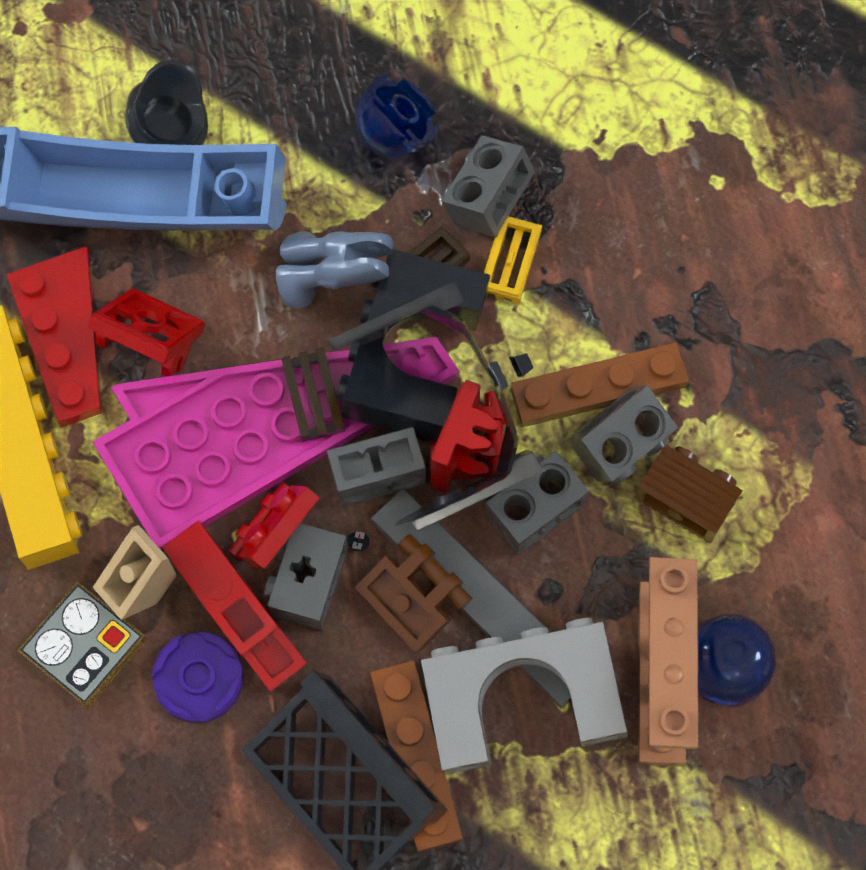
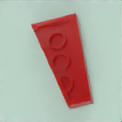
M87 246L6 274L61 428L102 413L99 365L95 342L96 332L88 329L90 316L93 314V289L90 279V253Z

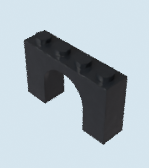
M393 249L386 260V264L389 266V276L372 283V287L377 288L374 301L366 299L360 319V324H364L455 281L464 302L448 309V311L463 319L469 330L476 331L486 299L490 275ZM419 312L389 325L387 334L365 345L357 341L352 342L348 361L354 364L350 376L342 374L336 400L342 401V418L394 432L413 427L416 438L437 443L455 401L458 388L403 372L390 361L383 347L388 334L402 323L416 319L437 321Z

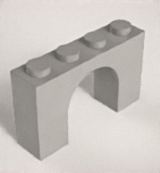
M592 618L576 619L566 623V630L548 633L547 627L529 629L521 632L522 639L503 642V637L486 638L477 641V648L459 652L457 646L443 647L431 651L432 658L421 660L442 771L446 774H452L492 765L482 716L484 696L491 683L501 673L520 665H536L546 668L555 673L565 683L571 694L582 747L627 738L626 724L603 622L593 623Z

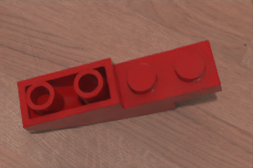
M199 520L162 547L206 610L240 655H243L270 692L307 664V661Z

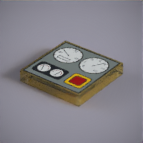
M77 581L17 651L88 709L146 642L147 638L127 620H121L107 604Z

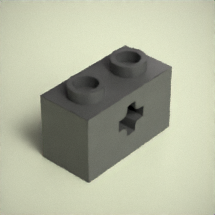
M302 523L298 525L278 551L277 559L282 560L277 576L270 575L265 587L263 601L268 602L267 607L273 618L323 631L348 551L347 537L345 535ZM305 568L311 569L312 577L306 576L303 583L298 582L296 574L302 575Z

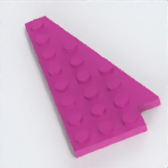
M437 337L383 344L385 353L390 361L409 375L445 385L459 377V369ZM350 350L325 353L336 394L342 374L350 376L354 364L348 361ZM282 360L116 384L111 389L130 420L94 440L93 444L148 536L164 552L162 547L199 520L204 527L208 526L327 455V450L341 447L375 426L342 418L345 432L302 442ZM310 365L325 425L334 424L319 365ZM302 368L293 369L308 430L317 428ZM337 400L342 416V401Z

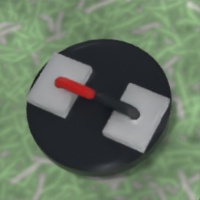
M356 531L349 535L347 539L348 546L354 551H363L369 546V537L363 532Z

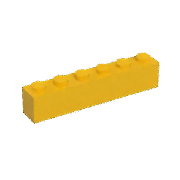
M1 305L0 493L18 557L26 568L30 570L80 553L76 538L83 535L76 513L74 511L68 513L64 498L70 497L71 494L64 473H56L52 459L59 457V453L52 433L44 434L41 420L48 417L40 394L33 395L29 382L36 380V376L29 356H21L18 344L25 342L20 323L17 318L10 319Z

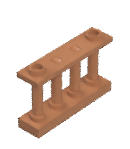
M650 557L649 582H640L638 765L684 767L686 764V749L698 748L697 559Z

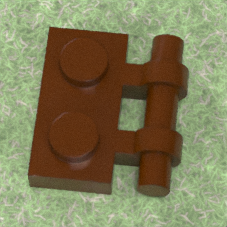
M410 533L398 544L399 548L408 556L401 565L391 556H384L354 588L416 653L421 652L451 621L439 607L449 599L459 610H462L470 603L472 597L461 587L463 581L454 572L449 574L435 560L434 556L436 553L426 543L421 545ZM419 570L436 585L428 595L412 579Z

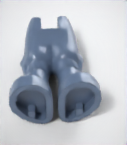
M298 231L288 235L280 246V255L289 265H279L276 269L277 287L283 302L292 309L306 308L315 300V287L322 286L326 289H338L370 284L387 278L389 276V266L385 262L375 259V257L389 255L393 250L394 242L389 235L376 232L347 233L339 231L329 233L322 238H317L313 233Z

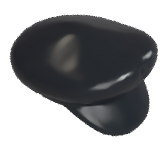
M174 60L159 62L147 72L143 81L134 86L130 91L125 109V123L129 136L134 143L168 145L204 144L208 133V116L203 102L201 81L195 70L189 65Z

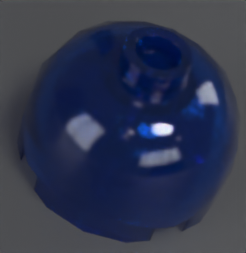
M384 74L376 77L358 100L355 108V125L363 143L374 153L387 159H406L423 150L436 137L439 127L437 124L433 128V121L431 119L436 112L426 95L412 82L403 78L398 83L394 80H388L392 74Z
M721 614L704 621L698 627V694L708 702L730 705L729 707H740L756 700L770 685L776 669L775 646L768 632L755 620L740 614Z

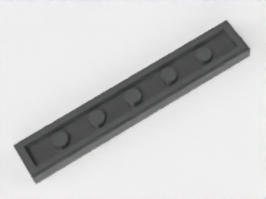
M403 488L371 517V522L407 558L408 556L399 548L398 544L410 533L421 545L426 543L436 553L434 556L435 560L449 574L454 572L463 581L461 587L472 597L470 603L461 611L488 638L503 637V642L522 639L521 632L545 627L437 521L419 530L414 528L411 522L396 525L400 519L421 508ZM536 665L518 666L560 709L572 699L569 689L555 673Z

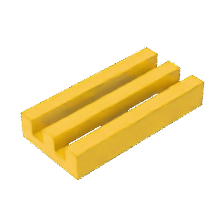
M508 216L494 239L484 273L490 275L487 295L488 293L493 294L495 299L502 301L504 298L512 299L511 303L520 305L542 232V225ZM508 227L514 228L516 230L499 284L491 283ZM524 231L529 232L531 235L515 288H510L508 283Z

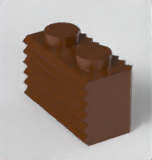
M665 445L641 481L635 498L646 506L651 507L654 511H658L660 515L673 520L675 524L681 525L683 529L696 534L698 538L711 543L743 490L736 487L737 481L730 474L719 469L711 472L698 464L699 459L690 450L680 446L673 449Z

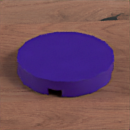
M209 632L183 634L172 639L159 652L153 665V688L158 702L173 717L187 723H208L224 716L236 704L243 689L244 669L236 650L224 638Z

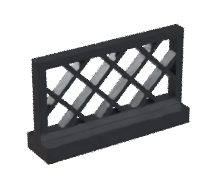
M313 670L300 683L303 688L241 751L342 870H359L351 861L352 840L375 841L374 862L366 870H384L430 823H436L448 809L329 675ZM309 702L317 711V731L295 732L296 713ZM326 723L335 733L326 732ZM286 724V732H278ZM271 738H285L284 765H270L258 752ZM295 738H316L315 766L294 765ZM326 739H341L346 744V766H324ZM356 757L365 767H355ZM275 771H283V780ZM293 771L314 772L313 799H298L292 792ZM324 772H346L345 800H323ZM355 772L371 773L377 780L376 801H354ZM386 791L395 800V802L386 801ZM304 805H313L312 814ZM322 805L344 806L343 834H328L321 826ZM354 806L376 807L375 835H352ZM385 807H401L413 821L400 836H384ZM334 840H343L342 849ZM384 841H394V842L383 852V850H384Z

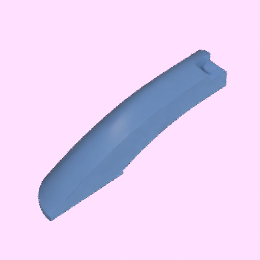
M0 127V220L57 226L129 230H277L283 222L287 204L282 198L286 157L277 144H144L65 137L21 131L17 127Z

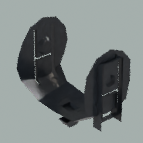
M455 281L327 341L328 345H332L334 351L354 341L365 345L386 335L389 325L422 312L463 333L490 379L506 423L496 473L464 488H454L437 496L433 502L421 507L396 523V525L411 522L417 530L542 472L533 451L526 449L516 454L519 438L502 390L509 385L498 362L488 363L465 321L448 311V309L464 302ZM527 353L509 357L517 377H523L534 368Z

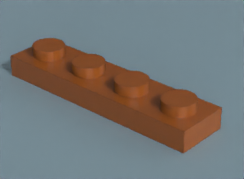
M676 342L511 382L510 390L521 427L523 428L608 407L631 387L648 385L654 395L686 388L689 379Z
M414 660L370 672L388 743L448 809L436 823H430L414 839L417 853L462 842V833L446 775L441 768L437 742ZM408 816L409 823L411 825L413 821Z

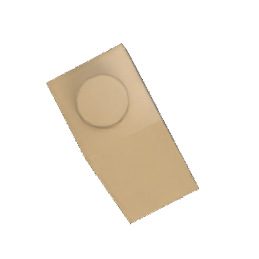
M137 525L132 527L93 588L115 614L123 620L156 605L177 575L167 556Z

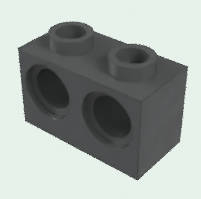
M481 135L473 150L467 154L464 165L456 178L446 188L444 197L441 200L455 226L496 238L535 173L524 147Z
M649 386L631 387L569 437L567 441L596 481H614L619 483L635 472L637 467L634 463L645 454L652 456L661 451L665 445H668L669 440L667 436L678 427ZM639 413L643 414L647 421L646 431L642 435L637 432L635 427V420ZM607 439L614 446V456L609 462L602 455V446Z
M413 427L327 450L329 466L341 508L397 493L402 488L408 490L426 485V468Z
M557 451L547 458H544L542 455L536 457L542 472L487 497L488 501L485 506L486 518L517 556L587 503L588 488ZM546 480H554L562 486L563 490L557 494H547L539 485ZM510 506H521L527 511L528 516L523 520L516 521L507 517L504 511Z

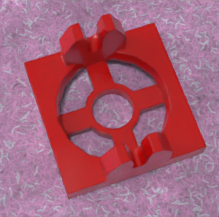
M131 288L91 314L88 329L96 332L97 345L106 348L110 340L116 341L162 363L161 375L168 377L174 376L175 371L178 373L182 371L191 345L202 336L206 323L197 317ZM125 318L130 319L132 325L124 324ZM140 318H148L156 321L158 324L147 323ZM145 333H159L170 339L168 341H160Z
M469 380L462 382L430 457L431 485L433 489L440 492L448 491L455 472L469 478L488 476L489 468L482 462L473 460L471 456L477 455L484 459H495L496 450L491 446V442L483 436L473 433L474 429H478L485 433L496 434L499 427L497 422L487 412L479 410L480 384Z

